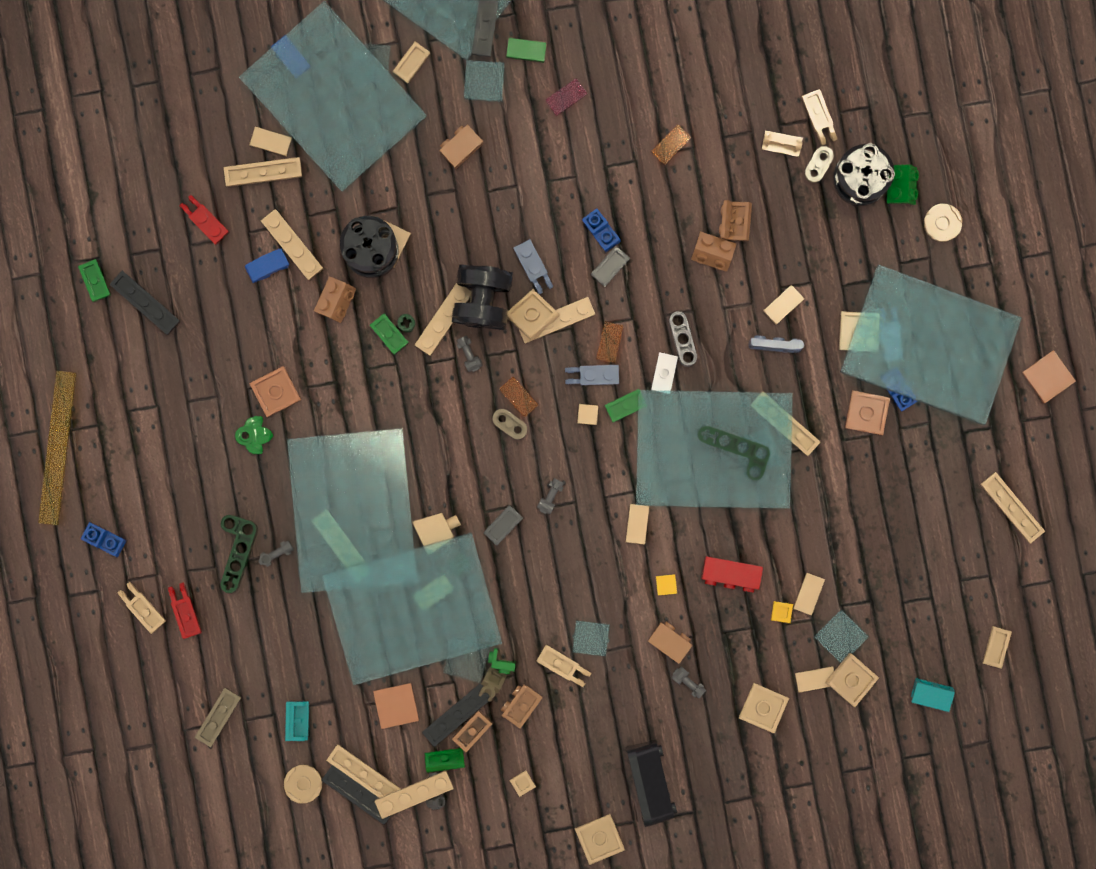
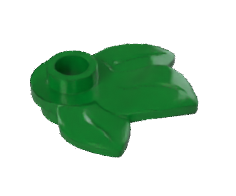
M254 416L247 419L245 425L238 428L235 432L237 443L245 446L248 452L252 454H262V444L269 442L273 437V433L269 429L262 427V416ZM243 432L248 434L247 439L242 438Z

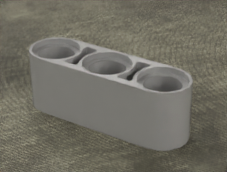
M674 312L669 318V326L677 355L683 366L690 367L696 362L697 354L688 321L684 313ZM680 316L683 319V324L680 326L674 325L673 317ZM679 335H686L688 342L680 344L678 342ZM691 353L693 361L690 363L685 362L683 354Z

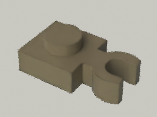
M491 666L481 683L483 687L479 692L480 697L483 693H488L489 702L495 696V692L498 694L507 677L503 673H498L499 671L491 668Z

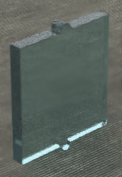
M576 621L575 634L572 636L574 638L572 652L606 656L607 642L610 641L608 639L610 625Z

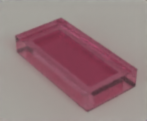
M576 78L545 101L553 113L558 116L585 97L587 92Z

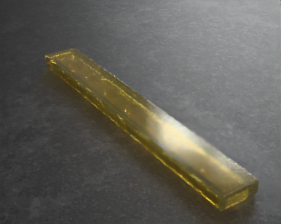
M56 371L38 523L59 525L77 373Z

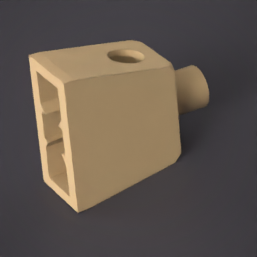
M443 513L412 522L428 555L453 539L454 535L451 530L461 525L456 515L446 520Z

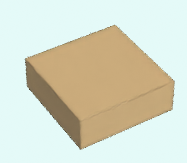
M579 404L578 424L597 425L598 406Z
M526 770L509 780L519 797L536 787Z

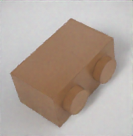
M469 125L459 127L451 140L447 139L440 145V154L455 170L483 145L482 139Z
M660 622L647 641L679 664L692 647V644L689 643L691 639L683 633L679 636L674 632L675 627L668 622H665V624Z
M478 710L452 740L467 752L493 722Z

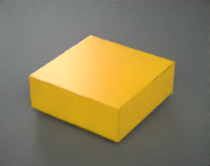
M675 574L656 576L658 595L677 594Z
M773 601L771 620L790 623L793 604Z

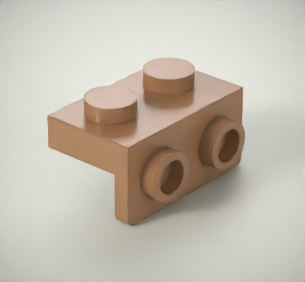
M724 200L721 207L722 224L719 227L722 239L728 241H749L752 203Z
M700 231L691 260L718 270L728 271L737 243Z
M329 276L314 312L341 323L354 297L356 288Z
M525 684L522 687L519 685L512 693L515 696L511 702L507 701L501 709L503 711L501 716L520 729L543 698Z

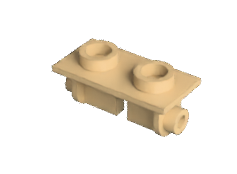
M765 131L762 150L799 157L803 138Z

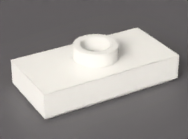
M659 352L651 390L670 394L678 356Z

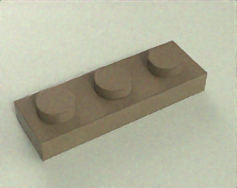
M225 687L194 738L212 747L242 697Z

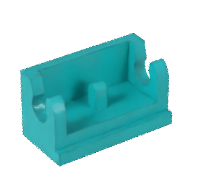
M915 678L911 702L949 712L955 691L950 686Z
M287 701L285 741L308 740L309 701Z

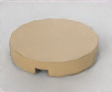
M948 204L933 206L924 218L926 233L932 239L939 242H947L954 239L960 233L962 227L960 212L954 206Z
M309 765L293 767L284 779L286 795L297 803L311 802L319 796L322 790V778L320 773Z

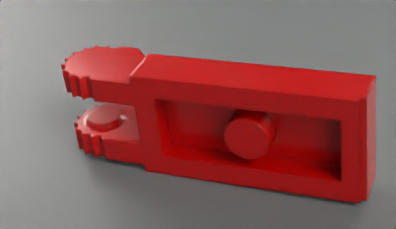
M190 195L188 197L189 201L198 208L192 213L185 204L181 203L179 206L215 245L218 244L229 231L203 204L201 205Z
M183 582L179 584L183 599L177 600L176 592L172 586L168 587L182 638L186 639L200 634L202 631L191 598L188 596Z

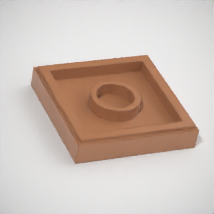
M1054 350L1022 372L1043 403L1048 402L1076 382Z
M284 366L249 383L267 418L301 401Z
M852 390L845 428L883 435L890 398Z
M411 683L373 691L381 729L419 721Z

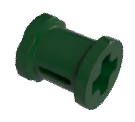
M409 314L401 315L398 318L400 330L406 333L413 331L416 325L414 318ZM404 319L412 321L409 324V328L401 325L404 323Z

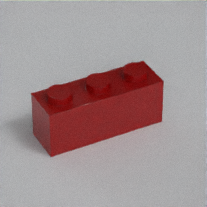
M705 556L701 579L705 580V584L716 586V583L720 582L724 583L726 588L735 589V586L743 587L742 591L754 593V589L759 590L763 567Z

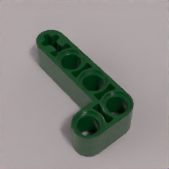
M710 426L699 428L697 436L701 442L749 458L746 467L747 477L755 481L762 478L770 457V450L767 446ZM706 429H709V433L715 435V432H719L716 437V443H712L714 439L709 437L704 440L701 432L706 431ZM723 435H727L730 439V443L727 446H721L719 443V439ZM742 441L748 444L747 451L743 453L739 452L737 448L738 444ZM759 448L766 450V456L763 459H759L756 456V451ZM753 466H757L760 469V474L757 477H752L749 473L750 468Z
M226 515L221 520V527L224 531L235 534L236 538L221 580V589L226 593H233L240 587L258 533V526L253 521L235 515ZM229 518L235 521V526L232 529L226 527V521ZM247 524L253 526V532L250 535L244 532V527ZM241 542L247 545L245 553L238 551V545ZM236 560L241 563V569L237 572L232 569V563ZM231 573L234 575H238V578L233 577L232 583L235 584V586L228 589V585H226V582L230 581L232 578V576H228V574Z

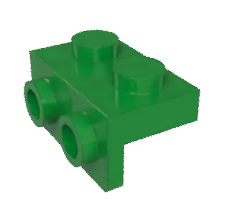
M910 164L894 165L895 176L890 188L887 190V203L915 205L918 198L916 186L919 172L917 167Z
M495 647L494 651H490L488 663L492 664L491 668L499 669L498 673L510 674V671L515 670L516 662L497 659L498 648Z

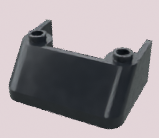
M656 740L625 747L644 826L648 827L673 819L677 809L675 802L671 803L660 758L664 756L662 746H657Z

